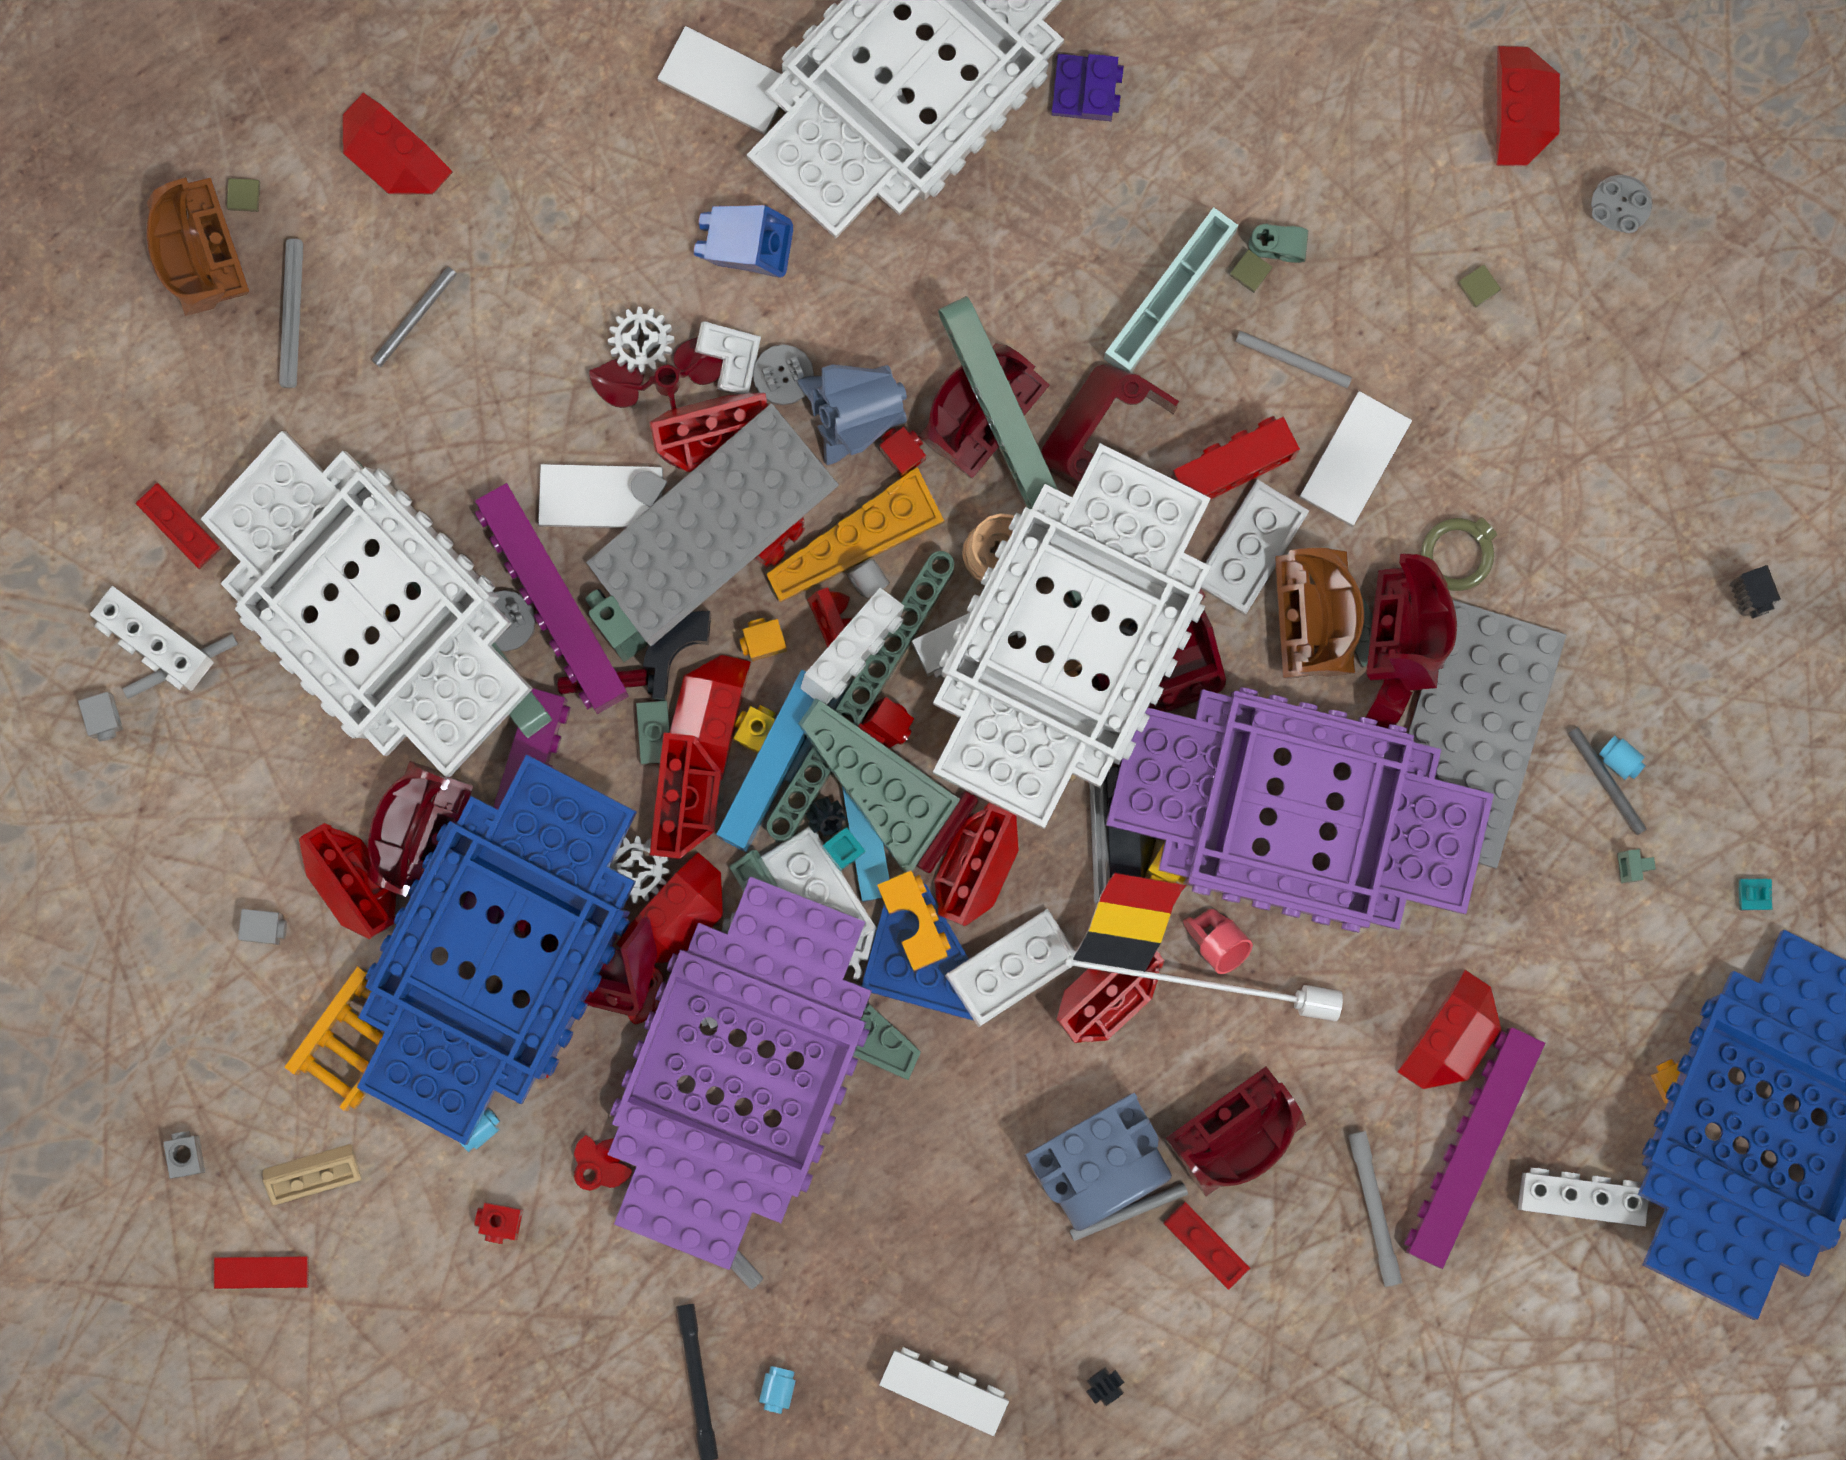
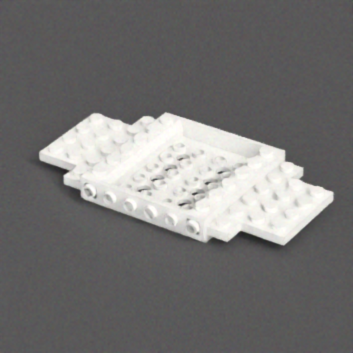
M842 0L839 5L833 3L824 13L823 17L825 19L818 27L815 24L812 25L803 35L804 41L797 48L792 46L782 57L784 61L782 63L783 74L766 90V95L781 107L786 114L747 154V158L835 239L876 196L880 197L900 216L918 196L924 201L929 195L935 197L944 188L945 183L943 181L950 173L955 176L966 164L965 157L971 151L976 154L987 141L984 137L991 130L997 132L1007 121L1005 115L1012 108L1015 111L1018 110L1028 98L1025 94L1032 87L1035 89L1039 88L1047 79L1048 75L1046 72L1049 64L1047 60L1064 43V39L1043 20L1062 0ZM901 4L907 5L911 9V16L907 20L897 19L893 13L896 6ZM921 25H929L933 29L934 34L929 40H920L916 35L917 28ZM951 45L956 51V56L950 61L942 60L938 55L940 47ZM855 49H867L870 53V59L863 64L855 62L852 57ZM966 65H972L978 70V77L973 81H966L961 76V69ZM880 68H887L892 72L893 77L889 83L881 84L876 81L875 72ZM903 88L911 89L915 94L913 102L910 104L899 102L897 99L899 90ZM930 108L936 112L937 120L933 124H924L920 120L919 114L923 109Z
M281 431L201 518L208 528L241 561L222 581L221 585L238 601L235 610L241 616L240 622L247 629L255 630L261 637L260 643L267 650L276 652L282 659L280 664L288 672L295 673L302 680L300 684L304 690L311 695H316L322 701L321 707L326 713L332 717L336 716L343 723L341 728L351 738L368 739L383 756H388L407 736L445 777H451L533 689L491 646L512 624L494 605L499 599L493 591L495 586L485 576L481 575L479 577L472 570L474 564L465 555H458L451 548L454 545L453 542L441 532L438 534L431 527L433 522L426 514L421 511L416 512L410 505L412 503L410 497L401 490L396 491L390 485L392 479L383 470L367 467L363 469L348 452L342 451L323 471L287 432ZM370 539L377 540L380 545V550L374 557H369L365 552V544ZM350 561L356 562L359 566V573L354 579L347 578L344 573L345 565ZM411 582H416L421 587V594L415 600L409 599L406 595V587ZM330 583L335 584L339 590L338 597L334 601H328L324 597V589ZM391 604L397 605L400 609V617L395 622L388 621L385 616L386 608ZM310 605L314 606L318 611V618L313 623H307L303 617L305 608ZM371 626L376 627L380 633L379 640L375 644H369L365 640V631ZM351 648L355 649L359 654L358 663L352 667L348 666L344 661L346 651Z
M1101 443L1073 497L1044 484L1033 508L1025 507L1022 515L1016 512L1008 528L1013 531L1008 542L1002 540L995 553V557L999 558L995 568L988 567L981 581V584L985 585L981 595L975 594L967 608V611L971 613L967 623L960 622L953 636V639L957 640L953 650L946 649L939 663V666L943 667L941 676L945 680L933 705L960 719L933 774L1042 829H1045L1072 774L1100 788L1112 763L1114 762L1119 765L1122 758L1128 760L1132 754L1136 743L1131 740L1136 730L1141 733L1143 732L1150 718L1145 712L1150 703L1157 704L1164 690L1159 684L1164 675L1170 678L1178 662L1173 659L1177 648L1184 650L1191 636V633L1186 630L1191 620L1196 623L1198 622L1205 608L1204 605L1200 604L1203 595L1198 592L1211 566L1185 554L1184 551L1211 498ZM1042 577L1050 578L1054 583L1053 591L1049 594L1039 593L1036 589L1038 579ZM1076 591L1081 595L1082 602L1077 608H1069L1065 605L1064 595L1067 592ZM1097 605L1106 606L1110 612L1109 618L1104 622H1097L1092 617L1091 611ZM1124 619L1134 620L1138 627L1137 632L1132 636L1123 635L1119 629L1121 621ZM1020 632L1025 636L1026 644L1023 648L1013 649L1010 647L1008 637L1011 633ZM1049 646L1053 650L1054 658L1049 663L1038 661L1036 651L1039 647ZM1069 660H1077L1082 666V672L1076 677H1070L1064 672V664ZM1096 674H1105L1109 678L1110 685L1106 690L1098 691L1093 688L1091 681Z

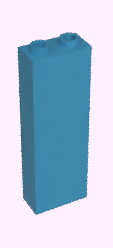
M802 669L716 834L720 840L746 853L776 797L784 777L807 737L798 723L815 699L800 689L806 673Z

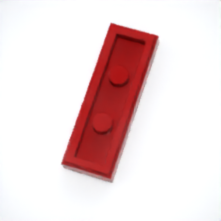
M156 483L135 503L199 570L222 549L159 483Z
M1185 1201L1163 1222L1228 1290L1251 1269Z
M309 1256L214 1258V1289L309 1287Z

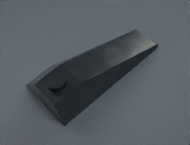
M1119 766L1110 767L1106 775L1108 812ZM1108 826L1110 878L1114 873L1145 878L1157 838Z

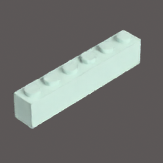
M1213 207L1107 349L1104 360L1114 367L1132 373L1235 235L1238 224Z

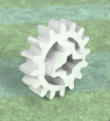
M638 307L637 314L634 315L628 309L626 310L627 318L622 319L617 316L616 321L619 326L610 327L609 329L615 337L609 338L608 344L616 346L610 353L612 357L620 355L617 361L618 365L621 367L628 363V371L631 373L635 367H639L640 373L644 374L645 367L648 366L655 372V363L659 361L665 365L667 362L663 355H672L673 353L672 348L667 346V344L674 343V336L666 335L672 330L670 324L663 326L665 317L660 315L655 318V312L652 308L647 314H644L642 308ZM646 322L654 325L660 333L650 331L647 328ZM634 323V327L628 333H623L628 326ZM640 329H642L646 339L643 343L644 346H642V352L637 344ZM622 348L631 349L635 353L636 359L628 356ZM654 348H659L652 357L648 358V354Z
M636 836L634 843L631 844L627 838H624V846L622 848L619 847L609 867L636 881L630 893L633 903L637 904L639 896H642L648 902L649 893L653 892L657 895L659 892L657 886L659 884L665 886L667 883L662 879V876L670 874V870L663 868L662 864L669 861L668 857L653 856L656 865L647 864L644 860L643 850L650 854L651 839H648L645 844H641L640 836ZM631 851L629 859L624 863H618L623 854ZM635 862H639L642 868L650 871L640 872L638 878H634L631 872L622 869L634 867ZM648 877H655L648 887L641 890L642 883Z

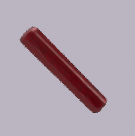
M645 669L616 672L625 688L648 685V674ZM569 677L558 678L557 687L560 694L583 692L578 681L572 684Z
M967 791L962 792L956 808L916 865L922 871L929 874L933 871L978 803V799Z

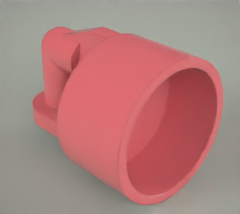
M1208 909L1195 919L1188 917L1183 920L1187 932L1199 944L1200 954L1218 974H1225L1236 969L1251 953L1253 947L1251 940L1231 919L1223 916L1215 909ZM1212 925L1214 930L1207 935L1203 929Z

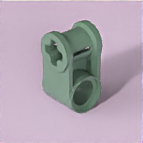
M1261 224L1254 229L1249 239L1248 247L1251 252L1260 258L1278 259L1291 263L1305 262L1309 231L1296 226L1284 227ZM1260 236H1265V240L1268 242L1267 246H1262V241L1259 240Z

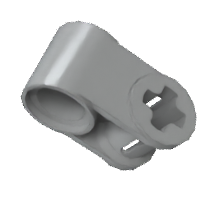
M870 557L846 574L857 592L866 598L873 596L879 588L884 589L890 584L873 557Z

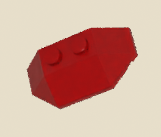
M1498 46L1496 166L1527 167L1560 133V73L1529 47Z
M362 93L343 114V154L386 193L433 195L453 173L426 143L383 105L365 93Z
M766 393L725 395L666 411L649 422L655 452L684 471L692 472L768 407Z
M720 655L684 675L670 733L695 736L721 770L720 780L722 781L736 728L735 723L739 716L751 666V661Z
M665 732L663 734L650 844L651 856L681 859L714 833L721 770L695 736Z
M989 803L983 810L977 812L964 822L954 837L934 880L939 916L967 926L994 906L1019 851L1017 815Z
M326 823L321 824L299 838L306 876L341 926L371 939L394 925L396 893L374 884L368 878L367 874L370 868L369 853L362 839L342 830L334 829Z
M698 852L674 874L639 913L616 944L621 948L642 918L646 916L650 917L657 950L655 963H668L673 953L678 955L680 950L688 951L698 923L712 928L723 916L721 872Z
M1158 951L1153 956L1145 970L1146 972L1159 973L1160 968L1163 967L1164 959ZM1088 968L1064 991L1056 1020L1074 1043L1108 1041L1152 1000L1158 980Z
M1464 970L1397 1073L1421 1089L1468 1081L1501 1031L1491 986L1467 970Z

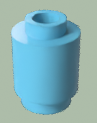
M1616 736L1599 753L1604 758L1603 762L1624 780L1629 776L1635 779L1646 766L1642 763L1645 756L1625 739L1622 738L1620 740Z
M489 1107L481 1117L468 1145L460 1143L468 1152L473 1148L478 1149L499 1131L497 1124L500 1120Z
M770 1367L769 1373L765 1374L759 1399L760 1403L765 1404L763 1410L782 1414L783 1408L789 1409L796 1382L793 1379L794 1371Z

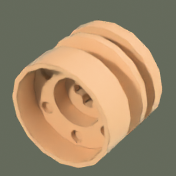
M1000 513L989 516L968 534L963 544L962 558L966 569L978 581H982L988 567L995 568L999 558H996L994 553H990V549L995 546L997 551L1002 540L1008 542L1013 532L1008 529L1014 518L1013 515Z

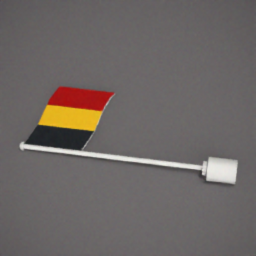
M1114 873L1099 897L1091 924L1074 957L1069 956L1065 961L1066 966L1070 969L1072 966L1291 1001L1294 1002V1008L1298 1009L1300 1016L1337 1021L1342 1010L1343 994L1342 991L1304 985L1302 990H1297L1295 996L1146 972L1145 970L1161 944L1173 906L1187 886L1183 884Z

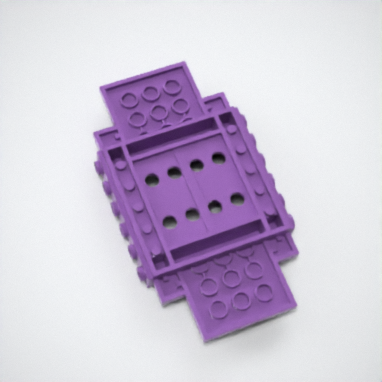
M1240 687L1239 691H1233L1230 696L1201 690L1194 719L1147 708L1145 714L1149 715L1150 718L1142 733L1136 730L1131 740L1136 745L1129 759L1122 758L1105 826L1165 840L1158 871L1187 877L1185 884L1193 886L1192 892L1210 896V892L1214 891L1222 893V899L1226 901L1240 903L1242 898L1253 901L1252 907L1270 911V907L1274 906L1282 908L1281 914L1300 918V914L1303 913L1311 915L1312 922L1330 925V921L1342 923L1341 929L1357 933L1360 932V928H1369L1370 923L1397 930L1400 929L1406 900L1460 914L1467 913L1494 794L1436 780L1435 775L1441 749L1415 743L1413 741L1414 735L1407 734V728L1389 724L1387 729L1376 726L1377 721L1373 719L1359 717V720L1355 721L1347 719V713L1329 710V714L1317 711L1318 706L1300 702L1299 706L1287 704L1288 699L1285 697L1270 695L1269 699L1257 696L1258 691ZM1278 748H1285L1291 754V760L1285 766L1278 765L1274 761L1273 755ZM1345 763L1350 767L1351 774L1347 780L1341 781L1334 776L1333 769L1336 764ZM1271 778H1278L1283 782V792L1278 796L1271 795L1267 791L1266 784ZM1338 793L1343 797L1344 803L1340 810L1334 811L1327 806L1326 799L1329 794ZM1264 808H1271L1276 812V822L1271 826L1262 824L1259 819V814ZM1324 823H1331L1336 828V836L1331 841L1322 839L1319 834V829ZM1257 838H1264L1269 843V852L1264 856H1258L1252 850V844ZM1317 853H1324L1329 858V866L1324 871L1316 870L1313 867L1312 859Z
M749 877L728 934L698 923L688 951L680 950L678 955L673 953L667 967V971L671 972L667 984L661 983L655 998L660 1003L656 1013L652 1011L649 1013L644 1029L649 1031L645 1041L639 1040L633 1054V1058L637 1059L633 1071L628 1069L621 1086L626 1088L622 1100L616 1098L610 1113L611 1116L615 1117L612 1124L618 1126V1130L608 1155L636 1166L614 1225L730 1270L752 1212L782 1223L792 1195L798 1197L801 1191L807 1193L813 1175L808 1173L812 1162L818 1164L825 1147L820 1145L823 1133L830 1134L836 1119V1117L831 1116L835 1104L841 1105L847 1090V1088L842 1086L846 1075L852 1077L858 1059L853 1056L857 1046L864 1047L870 1031L865 1029L867 1022L861 1020L872 990L844 980L866 921L756 878ZM707 1017L715 1019L718 1024L717 1032L711 1036L703 1034L700 1029L701 1021ZM734 1029H742L746 1033V1043L741 1047H735L729 1041V1034ZM763 1040H770L775 1045V1053L770 1058H763L758 1053V1045ZM793 1051L800 1052L804 1057L803 1066L797 1070L791 1069L786 1063L788 1054ZM689 1075L695 1080V1088L691 1093H683L679 1090L677 1083L681 1076ZM713 1086L721 1088L724 1092L723 1101L717 1105L709 1103L706 1098L708 1089ZM740 1098H747L753 1104V1110L747 1116H741L735 1110V1104ZM775 1109L780 1112L782 1121L777 1127H769L765 1124L764 1114L766 1111Z

